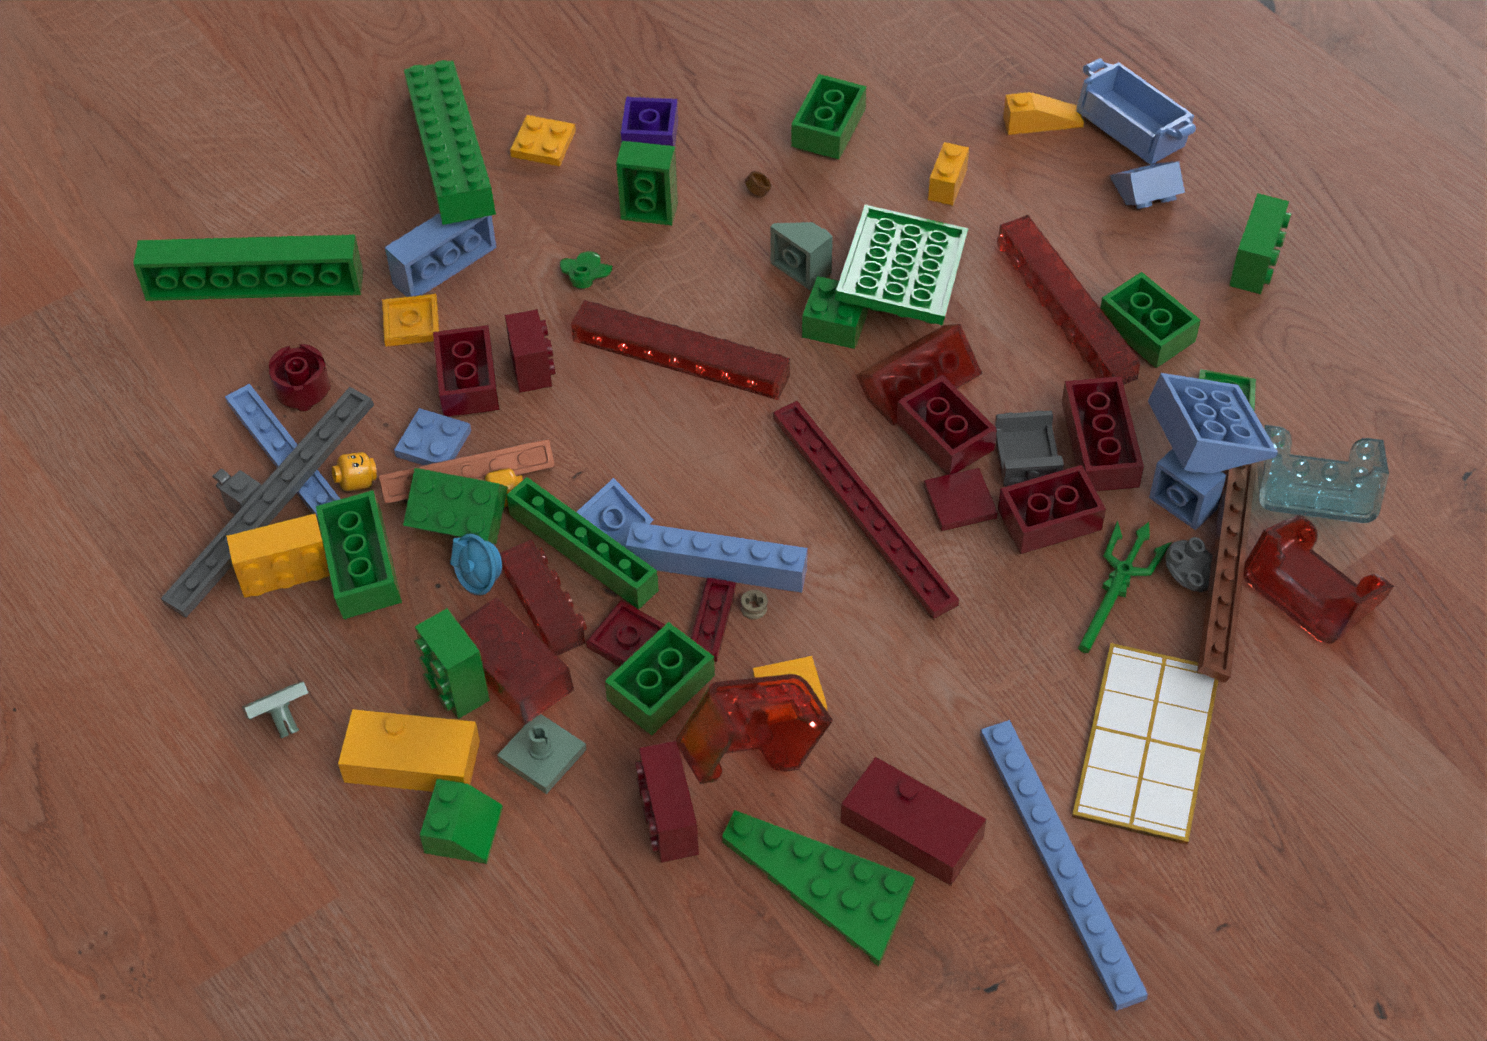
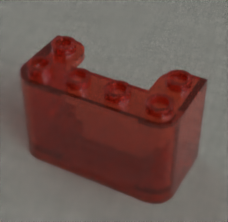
M796 674L714 682L709 686L676 737V743L700 784L717 781L722 774L720 760L724 754L760 749L773 769L783 772L795 771L800 769L833 720L810 684Z

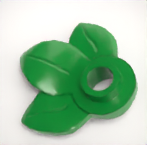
M593 251L582 252L577 256V259L564 258L560 262L561 272L569 275V280L574 287L581 289L592 286L596 278L607 277L612 272L613 266L600 264V255Z

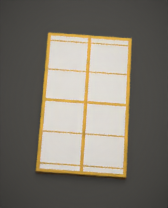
M1110 643L1072 817L1188 845L1218 680L1197 672L1198 662Z

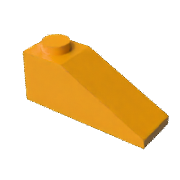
M1032 92L1005 95L1003 119L1008 135L1080 128L1084 126L1081 114L1076 111L1077 105Z

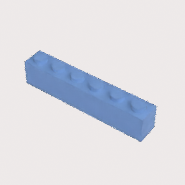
M632 522L626 542V548L657 571L703 578L709 577L801 593L807 572L808 548L638 522Z

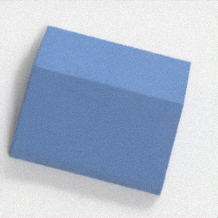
M614 478L577 511L579 515L624 547H626L632 522L650 524L653 521V518Z

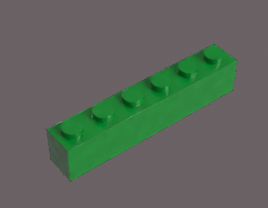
M528 477L507 494L511 517L637 609H640L659 591L656 569Z

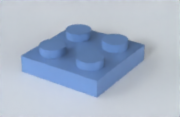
M419 408L394 449L395 456L421 465L455 459L471 432V425L464 421Z

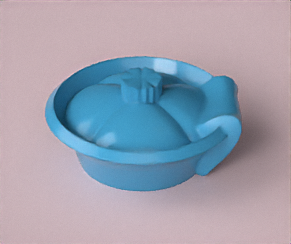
M466 534L453 539L450 564L454 566L459 582L471 594L481 596L488 593L502 571V559L498 549L491 542L484 541L475 534Z

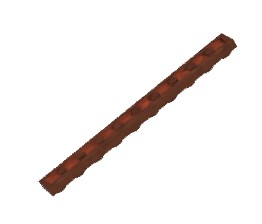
M1257 462L1224 470L1226 478L1220 497L1197 672L1223 683L1231 678Z

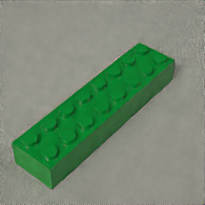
M355 234L138 240L133 263L146 301L361 295L364 272Z

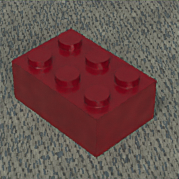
M489 325L433 332L439 397L443 415L450 417L500 410Z
M943 375L898 401L896 423L947 475L961 471L995 450L997 428Z
M1082 465L1000 488L998 511L1020 554L1101 531L1106 513V508Z
M677 740L639 748L640 761H635L636 780L639 795L643 799L645 821L650 830L649 838L652 851H659L661 863L699 855L697 822Z

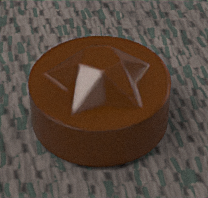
M752 171L745 179L746 187L757 196L764 197L771 189L769 179L760 172Z

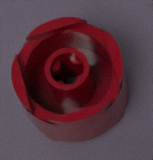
M299 344L300 347L292 349L290 346L283 347L269 361V376L275 396L285 406L297 408L299 411H308L313 405L320 402L331 388L322 353L317 348L307 344Z

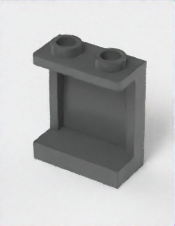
M1052 411L1008 412L996 415V447L1003 486L1014 485L1063 470L1062 456H1058L1052 428Z

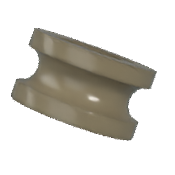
M750 590L742 595L741 612L746 618L756 620L766 614L768 605L766 594L759 590ZM755 601L759 607L753 608L750 602Z

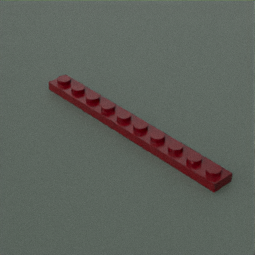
M795 401L773 412L774 421L930 616L935 619L959 605V598L801 404Z

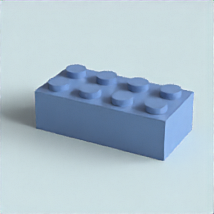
M438 213L401 238L393 241L385 247L392 284L406 297L420 296L496 248L492 216L442 225L441 217Z

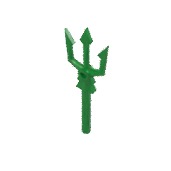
M1117 520L1103 554V557L1115 570L1109 574L1108 580L1102 585V588L1107 592L1078 646L1081 652H1090L1117 597L1126 598L1131 576H1151L1172 542L1155 548V556L1147 568L1133 567L1132 563L1143 541L1149 540V522L1136 531L1137 539L1125 561H1120L1112 555L1117 540L1122 539V533Z

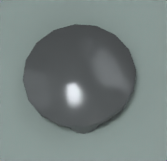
M1192 537L1189 541L1181 540L1174 542L1167 549L1165 556L1166 565L1172 577L1189 590L1198 592L1208 591L1212 554L1205 548L1204 542L1196 537Z

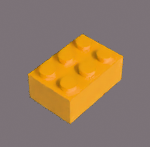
M316 514L226 536L232 564L244 598L259 596L266 592L290 588L297 584L317 581L330 576Z

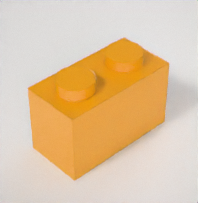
M943 143L930 175L928 200L954 205L967 172L968 147Z

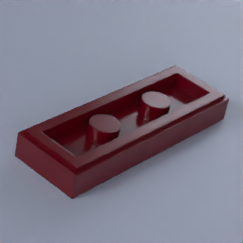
M707 577L691 639L712 654L714 662H717L736 592V582Z

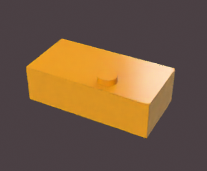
M352 709L338 762L344 783L433 792L437 779L470 785L480 743L477 725L475 721Z

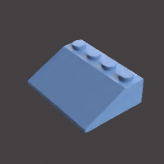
M1160 373L1148 403L1184 470L1191 473L1203 472L1211 474L1277 456L1278 451L1239 385Z

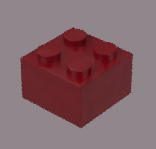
M538 309L505 315L509 348L519 393L552 387L551 375H556L553 358H548L553 357L551 341L548 338H544V336H548L546 320H540Z

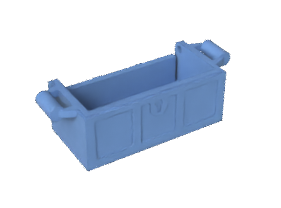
M1098 58L1083 67V72L1089 78L1083 82L1076 111L1150 165L1183 148L1188 135L1196 131V127L1192 123L1194 119L1192 113L1118 62L1112 65Z

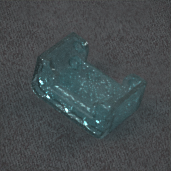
M1264 426L1278 454L1275 458L1257 462L1259 502L1263 508L1273 512L1355 523H1369L1378 517L1389 476L1384 440L1372 438L1357 440L1351 447L1347 462L1290 454L1292 446L1290 432L1279 426Z

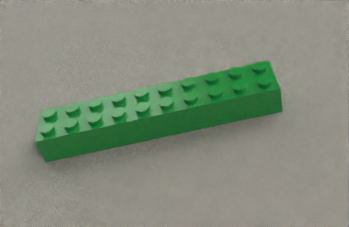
M440 60L435 64L425 66L414 65L409 69H404L409 99L442 225L496 215L492 187L454 61Z

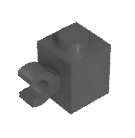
M220 469L212 476L218 481L216 487L221 492L226 509L234 515L261 487L259 482L241 470L231 477L225 470Z

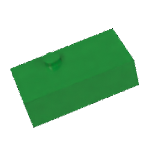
M368 491L316 506L334 598L343 619L402 603L384 520L374 491Z

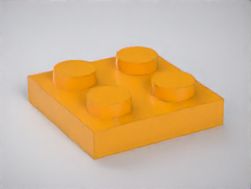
M527 115L510 149L511 157L560 166L576 132L575 124Z

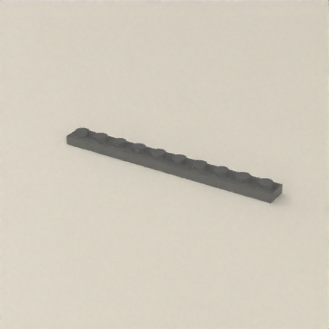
M349 387L162 596L161 600L164 605L187 618L233 566L226 536L269 525L374 406L372 399Z

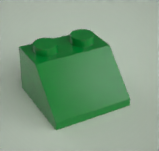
M437 779L420 832L424 853L487 864L503 805L469 784Z

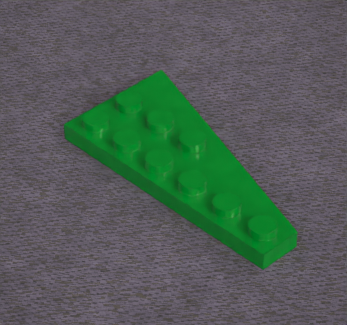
M734 810L722 835V843L747 863L755 865L768 875V879L776 886L779 884L790 893V897L825 925L833 927L846 937V941L854 948L858 947L879 967L914 886L915 877Z

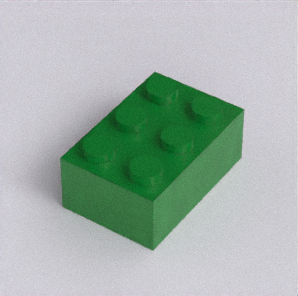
M818 74L791 124V147L840 159L866 110L867 86Z
M622 141L616 162L621 220L673 225L678 205L675 146Z
M1257 193L1238 247L1229 286L1261 294L1264 284L1270 285L1274 269H1271L1270 266L1274 267L1277 264L1280 250H1276V248H1282L1287 232L1282 231V228H1288L1292 214L1287 212L1289 201Z
M1142 271L1102 297L1098 317L1100 322L1155 368H1158L1196 342L1201 319Z
M415 468L403 526L456 537L475 534L484 541L497 544L508 487L499 483Z
M448 608L416 625L415 630L418 639L414 643L422 655L418 659L425 671L423 678L431 690L436 688L439 692L438 698L447 712L452 710L459 719L490 701L480 651Z
M668 622L605 680L607 701L652 736L715 677L714 656Z

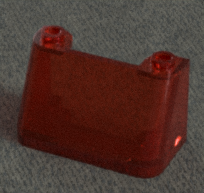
M1298 514L1263 530L1245 561L1243 578L1248 585L1318 641L1330 644L1341 639L1388 597L1394 585L1378 574L1364 576L1357 585L1312 550L1318 539V531L1311 521Z

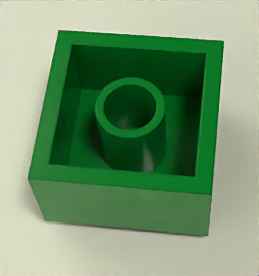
M817 276L802 315V338L855 349L869 308L848 305L842 301L834 300L839 281Z

